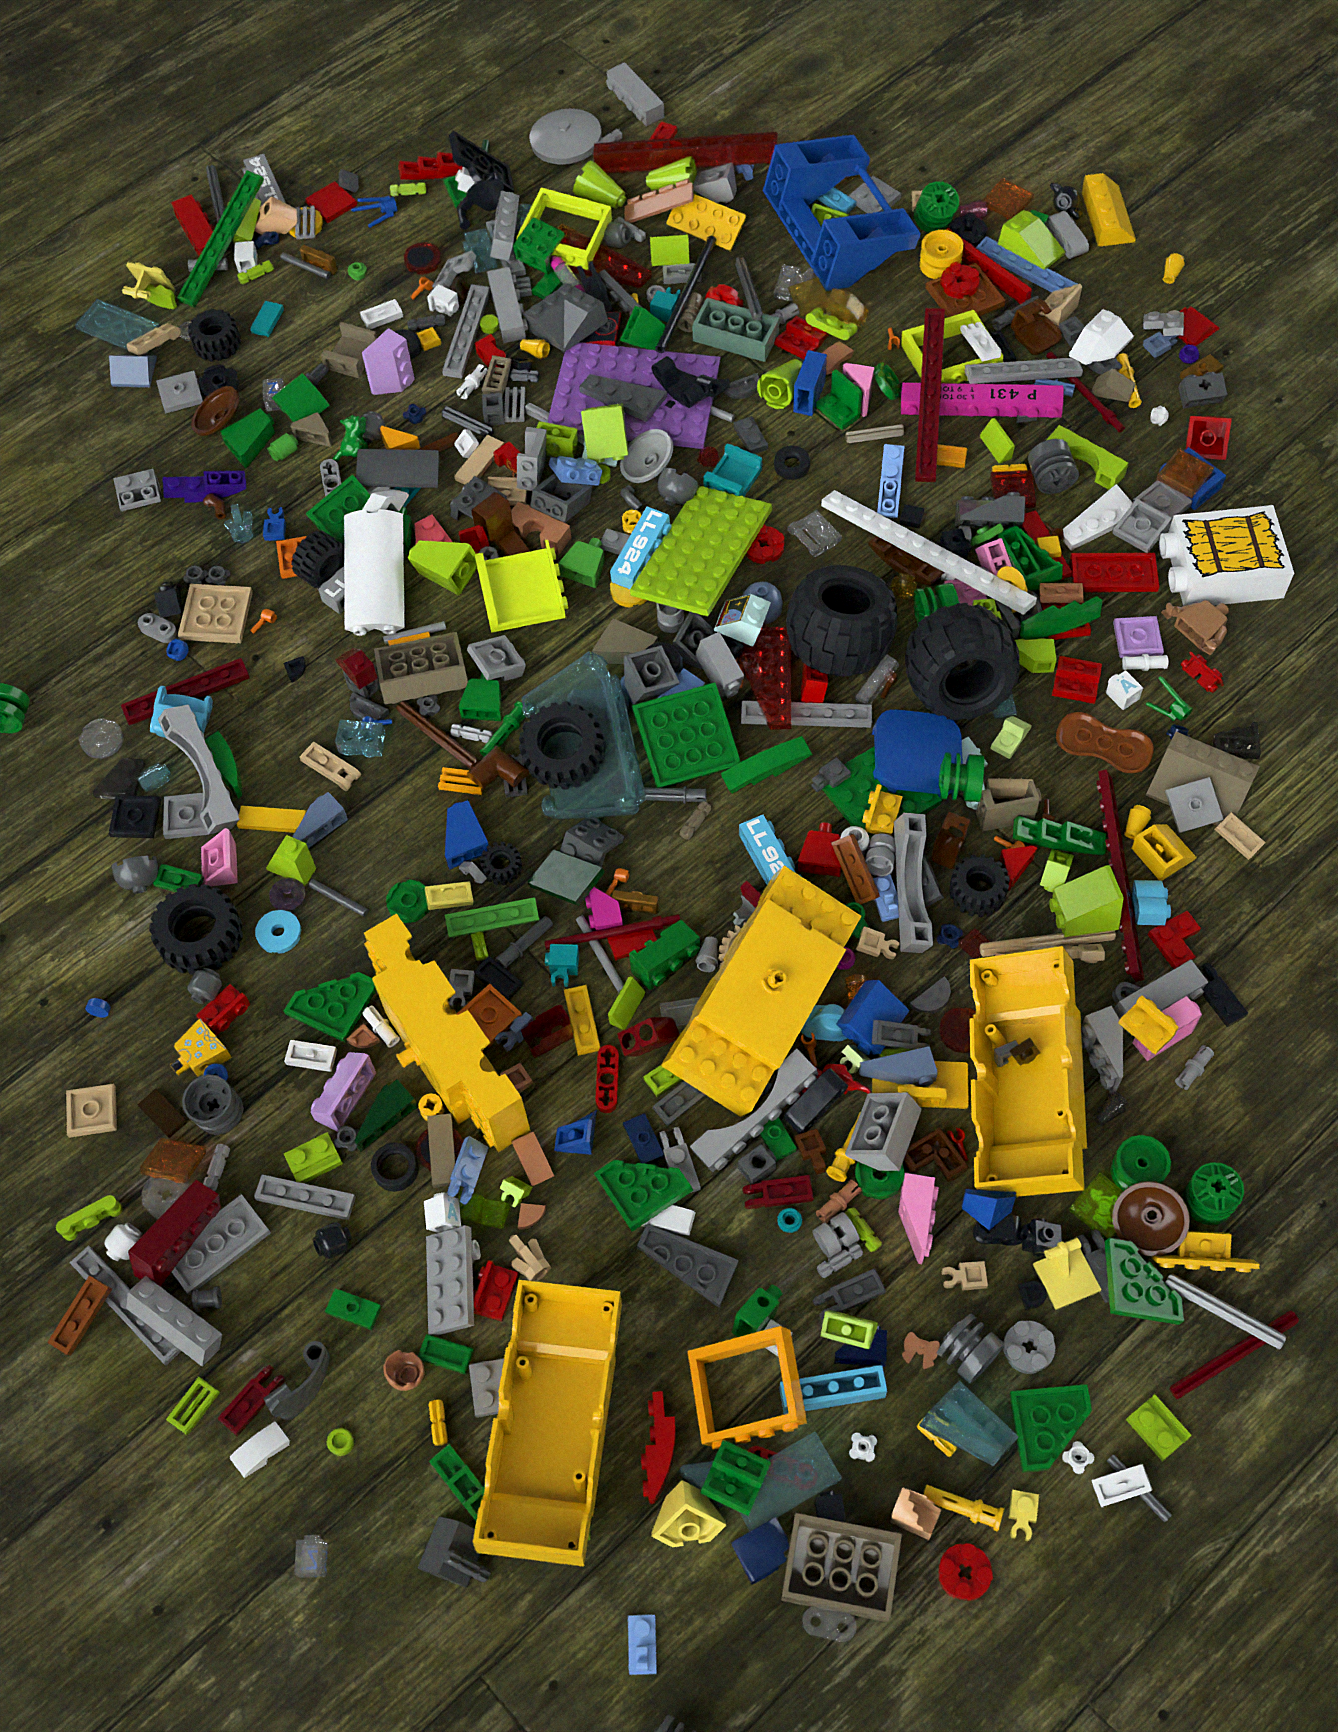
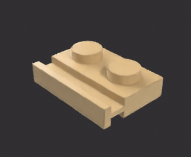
M488 477V484L506 495L510 506H515L518 502L526 505L528 490L517 488V478Z

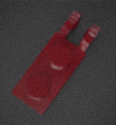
M810 1175L761 1181V1183L746 1185L742 1188L743 1194L747 1195L763 1192V1198L750 1199L744 1202L747 1209L812 1202L814 1200Z
M267 1365L254 1379L252 1378L217 1418L237 1437L266 1405L263 1398L280 1387L285 1381L282 1375H278L266 1389L261 1386L274 1370L271 1365Z

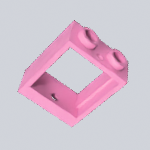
M1187 996L1161 1011L1165 1015L1171 1016L1179 1028L1175 1036L1156 1055L1194 1031L1202 1014L1199 1006ZM1134 1038L1132 1043L1146 1061L1156 1056Z

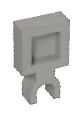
M451 969L449 983L456 991V994L450 998V1009H454V1003L457 1001L462 1002L461 1008L466 1005L465 995L472 996L475 978L474 971Z

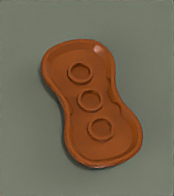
M1083 712L1067 714L1059 723L1056 732L1058 745L1067 753L1102 759L1124 773L1143 771L1149 765L1153 756V743L1144 733L1132 729L1109 727L1092 715Z

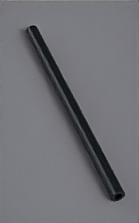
M714 236L707 238L655 347L659 353L665 351L716 243Z

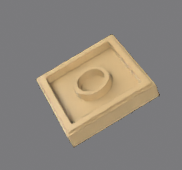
M114 1084L66 1091L67 1136L69 1138L117 1130L116 1086Z

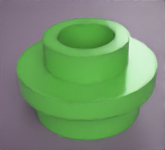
M355 262L348 267V274L352 279L361 280L365 277L367 269L363 263Z

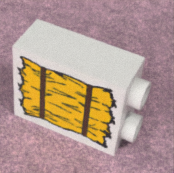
M1273 505L1174 515L1169 532L1160 535L1159 548L1161 557L1163 559L1170 558L1173 566L1169 569L1168 574L1169 587L1172 593L1180 592L1183 606L1200 603L1204 600L1209 601L1212 605H1218L1220 603L1232 604L1284 598L1294 575Z

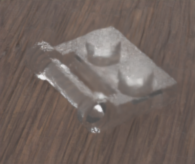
M817 510L798 522H792L788 526V531L792 535H796L809 549V553L813 557H817L842 541V536ZM805 529L818 544H815L802 530Z

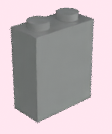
M717 632L700 640L695 656L711 683L716 682L720 698L734 696L738 693L744 674L720 632Z

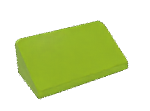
M815 203L811 210L820 226H822L825 219L849 216V214Z
M992 418L982 431L980 438L1000 464L1012 459L1015 445L998 421Z
M631 976L626 980L608 1013L610 1024L622 1030L627 1028L645 995L644 989Z
M832 1310L825 1311L820 1337L870 1349L878 1322Z

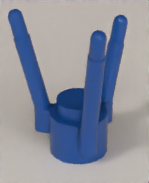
M390 196L358 198V202L379 203L351 209L352 212L380 207L381 212L386 213L368 224L369 228L389 217H393V212H397L395 199Z

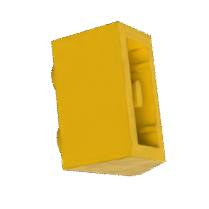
M1154 824L1136 835L1131 848L1159 881L1164 880L1196 859V856L1167 824Z

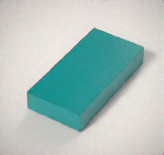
M265 301L250 328L251 333L269 337L284 310L283 305Z

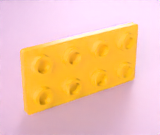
M693 194V202L672 209L666 224L704 241L709 236H714L716 238V246L731 251L746 216Z
M934 1061L938 1071L937 1078L933 1084L926 1087L912 1084L903 1085L872 1078V1093L908 1092L920 1107L967 1109L968 1064L966 1062Z

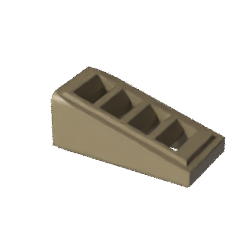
M492 355L482 387L483 394L502 393V397L504 396L512 362L510 358ZM496 364L503 365L504 368H499L495 366Z

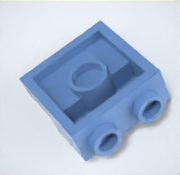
M558 456V458L550 457L549 466L561 482L599 486L602 469L596 461Z

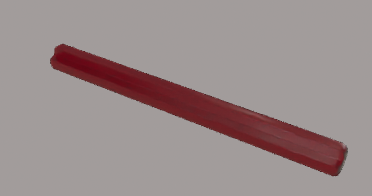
M1288 1311L1267 1326L1283 1333L1296 1325L1299 1319L1293 1311ZM1250 1335L1171 1385L1169 1388L1171 1394L1175 1399L1183 1397L1260 1348L1266 1342L1254 1335Z

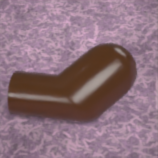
M207 494L203 498L204 505L215 507L216 518L224 519L226 517L224 501L215 494Z

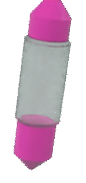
M551 256L550 265L562 284L568 283L585 292L582 284L561 257Z

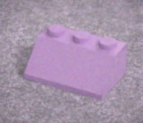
M388 328L362 352L372 394L402 392L415 380L407 341Z
M348 1052L346 1057L339 1061L336 1073L326 1081L320 1098H316L311 1106V1114L315 1121L337 1132L341 1126H344L376 1074L369 1055L365 1053Z

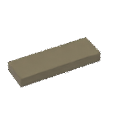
M449 1113L427 1116L433 1188L449 1186L451 1182L450 1177L456 1163L452 1115Z

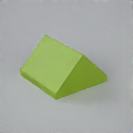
M688 235L650 237L652 266L690 264Z

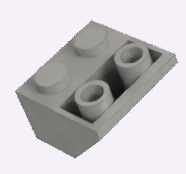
M154 469L114 478L121 511L161 502L163 499Z

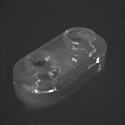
M817 1606L807 1609L802 1619L803 1628L809 1635L838 1642L851 1640L857 1629L856 1621L850 1614ZM813 1617H818L821 1620L819 1627L812 1626L811 1619ZM845 1623L848 1627L847 1632H839L838 1624Z

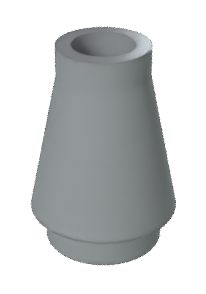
M714 937L705 938L696 958L697 968L701 971L712 972L718 966V940Z

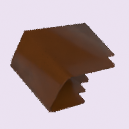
M496 492L492 493L471 510L474 526L480 524V527L485 525V528L488 529L490 541L495 539L498 542L514 530L510 502Z
M948 812L934 842L933 862L950 869L954 868L966 841L970 819ZM954 827L961 830L963 836L956 837L949 832V828Z

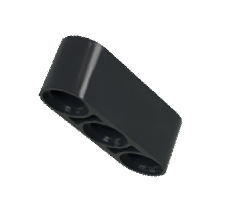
M831 1068L826 1070L792 1105L783 1118L799 1134L807 1132L847 1090L848 1085Z

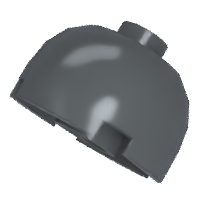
M663 468L657 487L660 495L664 498V502L670 506H675V504L683 505L686 501L691 500L698 490V482L684 472L681 476L676 474V469Z
M149 856L132 857L122 860V865L117 866V862L111 865L117 884L125 890H133V894L146 892V887L151 886L158 875L156 856H153L152 860H149Z

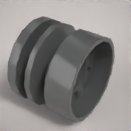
M1062 439L1047 440L1038 444L1030 451L1027 459L1038 489L1042 493H1059L1071 487L1078 480L1079 472L1066 441Z
M205 1075L192 1081L184 1091L182 1099L183 1110L201 1130L213 1135L228 1133L235 1128L241 1120L244 1110L242 1099L224 1079L216 1075Z
M969 1314L965 1319L957 1322L944 1337L936 1353L943 1358L951 1351L952 1354L946 1361L948 1365L960 1359L962 1363L957 1373L969 1384L973 1383L984 1372L1005 1345L993 1332L982 1339L979 1336L985 1326L982 1322L971 1329L977 1319L973 1314Z

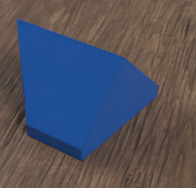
M597 1110L571 1124L558 1127L554 1150L557 1152L592 1155Z
M966 1189L962 1209L990 1230L1012 1212L1016 1193Z

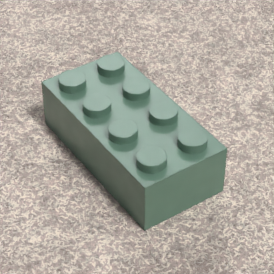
M706 298L692 325L693 341L765 362L774 345L775 338L779 335V318L763 314L760 321L758 319L754 321L749 309Z

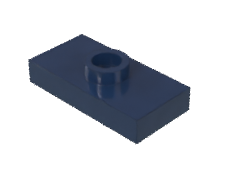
M645 1113L623 1122L625 1131L640 1163L651 1164L665 1158Z

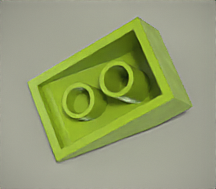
M1021 211L1002 226L998 245L1043 270L1065 255L1066 251L1043 222L1029 211Z

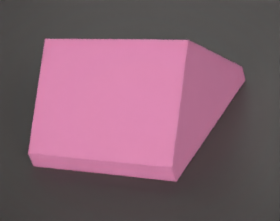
M846 363L843 365V374L861 389L860 413L865 417L867 416L872 396L874 367Z
M225 828L201 847L202 875L204 877L202 884L209 885L210 887L238 883L236 843L230 830Z

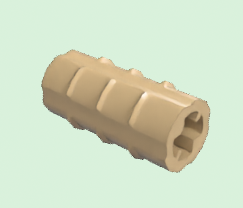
M988 778L987 789H990L992 798L998 800L1024 799L1028 783L1033 781V779Z

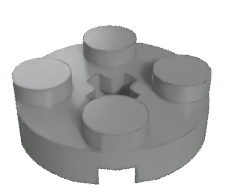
M1018 1321L1008 1330L1003 1341L1005 1343L1003 1351L1009 1360V1364L1017 1371L1025 1374H1033L1045 1369L1050 1365L1055 1355V1343L1052 1332L1034 1321ZM1033 1342L1036 1351L1032 1350L1030 1353H1026V1348L1022 1346V1343Z

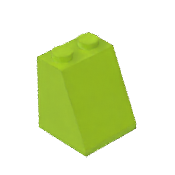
M623 403L582 409L581 416L587 458L596 461V463L605 462L604 458L610 457L613 458V461L625 459L624 456L629 453Z
M419 540L411 548L407 557L420 575L458 596L477 569L476 553L468 543Z
M1107 865L1054 888L1053 898L1050 899L1049 904L1051 912L1056 914L1058 929L1062 930L1064 937L1119 930L1124 897L1110 865Z

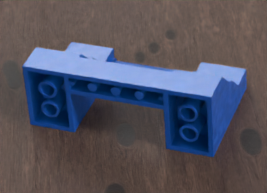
M854 135L775 144L763 188L764 194L826 291L849 288L895 252L915 249L921 234L904 208L892 210L866 171L870 158ZM860 175L884 210L881 212L825 219L821 227L809 209V205L821 195L826 194L845 177Z

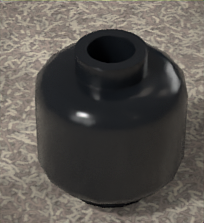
M333 1222L316 1231L313 1244L319 1256L323 1255L325 1258L331 1259L348 1250V1241H351L352 1237L347 1227H342L339 1223Z

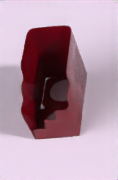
M556 1005L536 1016L534 1021L521 1030L523 1039L534 1058L574 1038L570 1019L562 1005ZM555 1026H563L562 1029L551 1034V1030ZM535 1037H543L544 1039L540 1041V1044L532 1049L530 1046L531 1040Z
M650 1017L617 1033L624 1056L638 1057L654 1049L661 1048L676 1041L680 1035L672 1017ZM651 1026L653 1036L649 1041H644L640 1037V1029ZM630 1034H632L635 1038V1045L629 1050L627 1049L630 1048L628 1041L631 1040Z

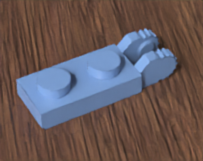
M471 1136L466 1137L463 1141L450 1177L451 1182L447 1192L449 1196L454 1197L458 1193L460 1186L464 1187L460 1197V1202L463 1204H467L472 1197L489 1148Z

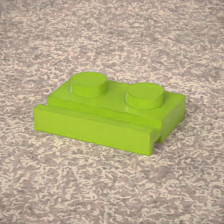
M328 1132L284 1153L296 1182L306 1183L343 1164Z
M1155 1394L1126 1419L1161 1461H1164L1192 1436Z

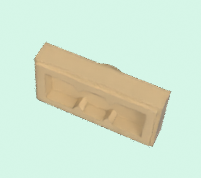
M1232 812L1214 829L1248 860L1266 843Z

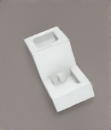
M394 489L372 493L362 510H367L368 513H378V509L400 511L409 494Z

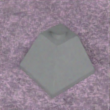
M733 163L698 172L693 184V191L715 203H727L733 200L737 191Z

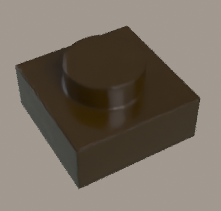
M461 276L454 278L450 290L456 292L458 301L464 304L471 286Z
M1031 1038L1026 1039L1009 1050L1020 1066L1032 1062L1041 1053Z

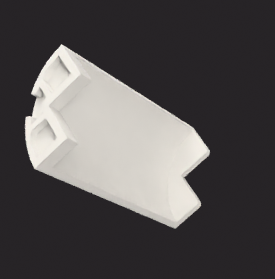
M378 509V513H368L367 510H360L344 515L345 630L353 632L355 635H365L373 629L390 635L404 628L402 513Z

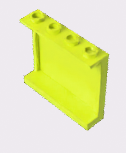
M545 540L546 549L485 561L483 553L475 554L491 633L566 618L565 609H568L566 596L562 597L561 595L564 592L562 580L557 579V576H560L558 563L554 564L553 560H556L554 547L550 548L548 540Z

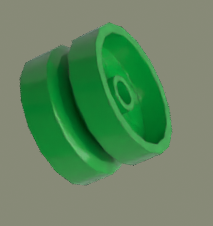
M0 683V732L16 733L23 727L30 699L22 690L4 683Z
M1145 1135L1131 1136L1122 1142L1111 1162L1110 1172L1112 1180L1122 1192L1127 1187L1138 1182L1156 1181L1163 1183L1170 1172L1171 1159L1164 1145L1155 1138Z

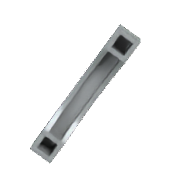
M189 704L164 709L158 721L166 739L177 745L189 757L199 773L204 795L200 817L208 835L221 832L225 828L232 829L239 821V814L231 802L228 789L223 784L221 773L216 768L212 752L208 750L204 734L196 723L195 714L191 711Z
M903 813L894 821L901 952L923 953L933 946L932 923L925 908L922 892V859L926 841L925 814Z
M796 1049L783 1061L778 1069L777 1079L771 1093L755 1113L733 1126L707 1130L690 1148L712 1173L716 1169L718 1171L721 1170L728 1163L727 1159L733 1153L738 1154L746 1146V1141L751 1137H757L764 1130L763 1126L769 1120L774 1121L782 1113L781 1109L787 1104H793L799 1098V1093L805 1087L808 1089L817 1080L816 1077L819 1075L817 1069Z

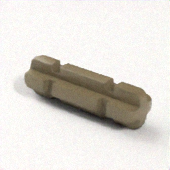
M702 801L698 805V809L692 813L686 825L681 828V837L686 840L692 837L693 831L698 829L705 819L704 816H707L711 811L709 803Z

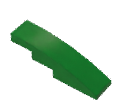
M1096 596L1083 604L1073 601L1060 609L1052 605L1021 622L1020 639L1043 638L1087 624L1101 617L1102 599Z
M801 736L762 751L722 772L721 776L728 790L733 794L749 783L756 785L772 774L777 777L813 754L804 737Z
M1017 816L1014 819L1013 839L1056 850L1096 855L1105 854V833L1069 821L1062 825L1044 818L1039 822L1022 816Z
M447 1444L429 1460V1463L473 1519L477 1521L478 1510L485 1488L451 1445Z

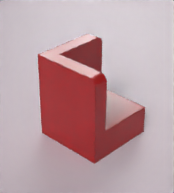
M477 525L459 531L460 542L471 545L476 554L482 548L489 547L488 538L483 526Z

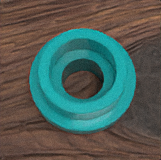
M786 1208L779 1213L777 1223L782 1231L793 1233L801 1227L802 1217L796 1209ZM787 1218H792L794 1220V1223L789 1225L785 1222V1220Z

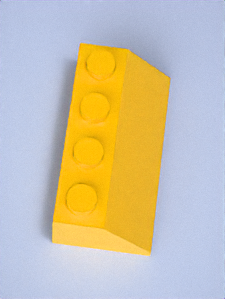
M1104 173L1085 175L1082 196L1098 247L1134 243L1136 238L1119 186Z

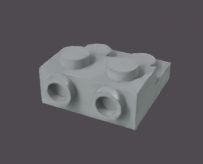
M1136 499L1113 528V534L1148 553L1155 543L1159 541L1160 535L1169 531L1172 518L1168 513L1160 512L1153 508L1150 503Z
M505 635L468 644V653L487 680L502 677L504 681L523 675L526 664Z

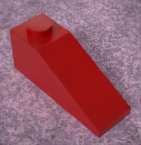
M803 663L801 701L806 703H823L828 685V674L822 673Z

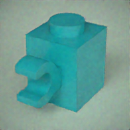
M671 287L666 289V293L657 290L650 303V313L658 320L668 322L680 297V290H677L675 294H671Z
M550 944V952L545 953V966H549L550 974H552V986H556V980L562 978L564 979V987H568V975H578V945Z

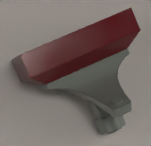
M747 880L740 886L743 901L742 907L733 914L736 917L733 923L739 927H742L743 923L747 922L756 909L762 895Z

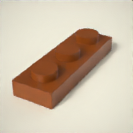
M854 833L832 842L831 844L856 903L861 905L880 897Z
M89 1275L47 1343L66 1355L71 1356L112 1291V1288Z

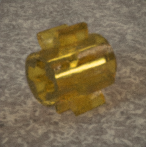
M900 573L899 576L893 578L891 589L894 591V597L908 600V596L914 595V590L917 589V584L913 581L914 576Z

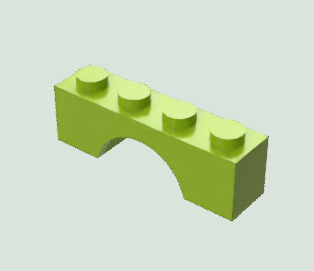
M1059 425L1047 438V440L1062 439L1066 441L1073 459L1089 463L1096 474L1095 482L1109 490L1114 485H1118L1126 474L1128 462L1073 433L1069 429Z

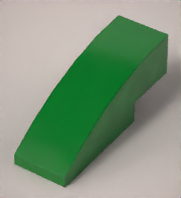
M217 731L206 738L205 743L208 750L212 752L213 761L221 773L222 780L240 798L242 796V783L238 766L226 740Z

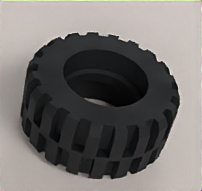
M563 701L562 705L553 702L550 703V707H540V712L537 714L533 712L529 716L530 722L526 721L522 727L524 732H521L519 736L521 743L519 745L520 753L529 773L533 778H537L538 782L542 785L548 783L549 788L553 789L561 786L562 790L569 789L570 785H574L576 788L581 786L580 782L584 780L586 782L592 779L591 774H597L600 770L599 764H603L605 759V739L597 718L593 717L592 712L588 709L583 710L582 705L577 703L571 706L570 702ZM573 732L582 737L581 747L569 758L556 760L548 758L543 754L546 742L557 733Z
M191 884L188 885L189 888L185 889L182 886L176 889L177 892L173 894L170 892L165 896L166 900L164 902L160 901L156 906L158 911L152 913L151 920L153 923L149 925V931L152 934L151 940L162 959L171 968H176L181 973H186L188 970L190 975H194L197 970H203V968L212 969L216 967V969H219L223 966L222 963L225 960L229 962L233 958L232 952L238 951L240 947L238 941H241L243 937L241 930L243 928L242 921L231 899L226 894H223L220 889L216 887L211 889L209 885L201 884V887ZM201 916L216 919L214 928L205 938L196 942H182L178 940L181 928L191 919Z

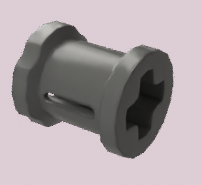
M215 1286L214 1289L205 1291L194 1289L192 1291L194 1311L199 1312L203 1308L210 1307L221 1309L222 1294L220 1287Z

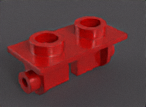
M1190 651L1191 659H1185L1181 663L1182 670L1193 679L1199 674L1202 675L1197 680V683L1207 692L1214 693L1218 689L1217 684L1223 687L1222 674L1215 668L1211 670L1206 665L1207 661L1200 654L1195 656Z

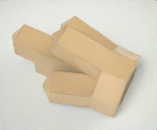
M517 1235L511 1236L509 1242L522 1259L515 1258L512 1260V1268L526 1276L529 1281L537 1282L546 1276L551 1266L545 1260L537 1239H531L528 1242V1248Z

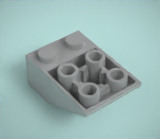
M1109 1006L1085 1016L1081 1026L1082 1048H1086L1092 1067L1094 1069L1097 1068L1101 1075L1100 1081L1102 1086L1108 1089L1112 1096L1115 1095L1123 1078V1027L1118 1023L1119 1018L1113 1007Z

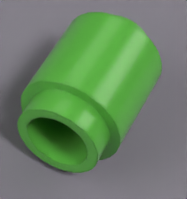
M285 433L270 443V447L267 450L275 461L284 460L298 450V441L292 434L288 435Z

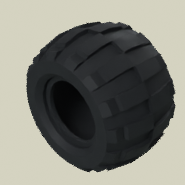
M831 565L811 571L805 579L801 580L800 585L796 587L789 602L786 627L789 642L792 646L791 649L796 656L802 659L804 664L829 675L851 676L870 671L871 667L877 666L886 656L895 637L897 605L893 592L888 589V584L881 578L854 566Z
M957 603L949 607L944 606L937 609L933 614L925 616L918 623L917 629L911 632L905 655L906 675L914 694L926 708L936 715H943L949 720L956 721L959 719L970 720L978 718L997 709V706L1006 701L1013 693L1012 688L1018 683L1019 650L1007 625L985 607L978 604L971 606L968 603ZM978 659L963 669L950 672L962 662Z

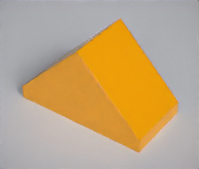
M381 426L380 431L386 449L416 450L420 448L418 436Z

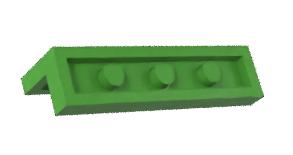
M534 897L446 914L445 920L449 938L536 922L539 921Z

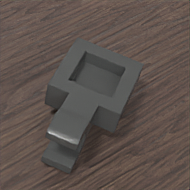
M836 757L820 768L819 774L812 778L814 783L811 786L816 792H819L828 784L835 788L851 776V772Z

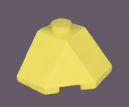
M682 1480L665 1497L652 1530V1537L671 1547L683 1546L685 1541L698 1539L699 1543L710 1542L726 1526V1521L708 1497L700 1493V1489Z

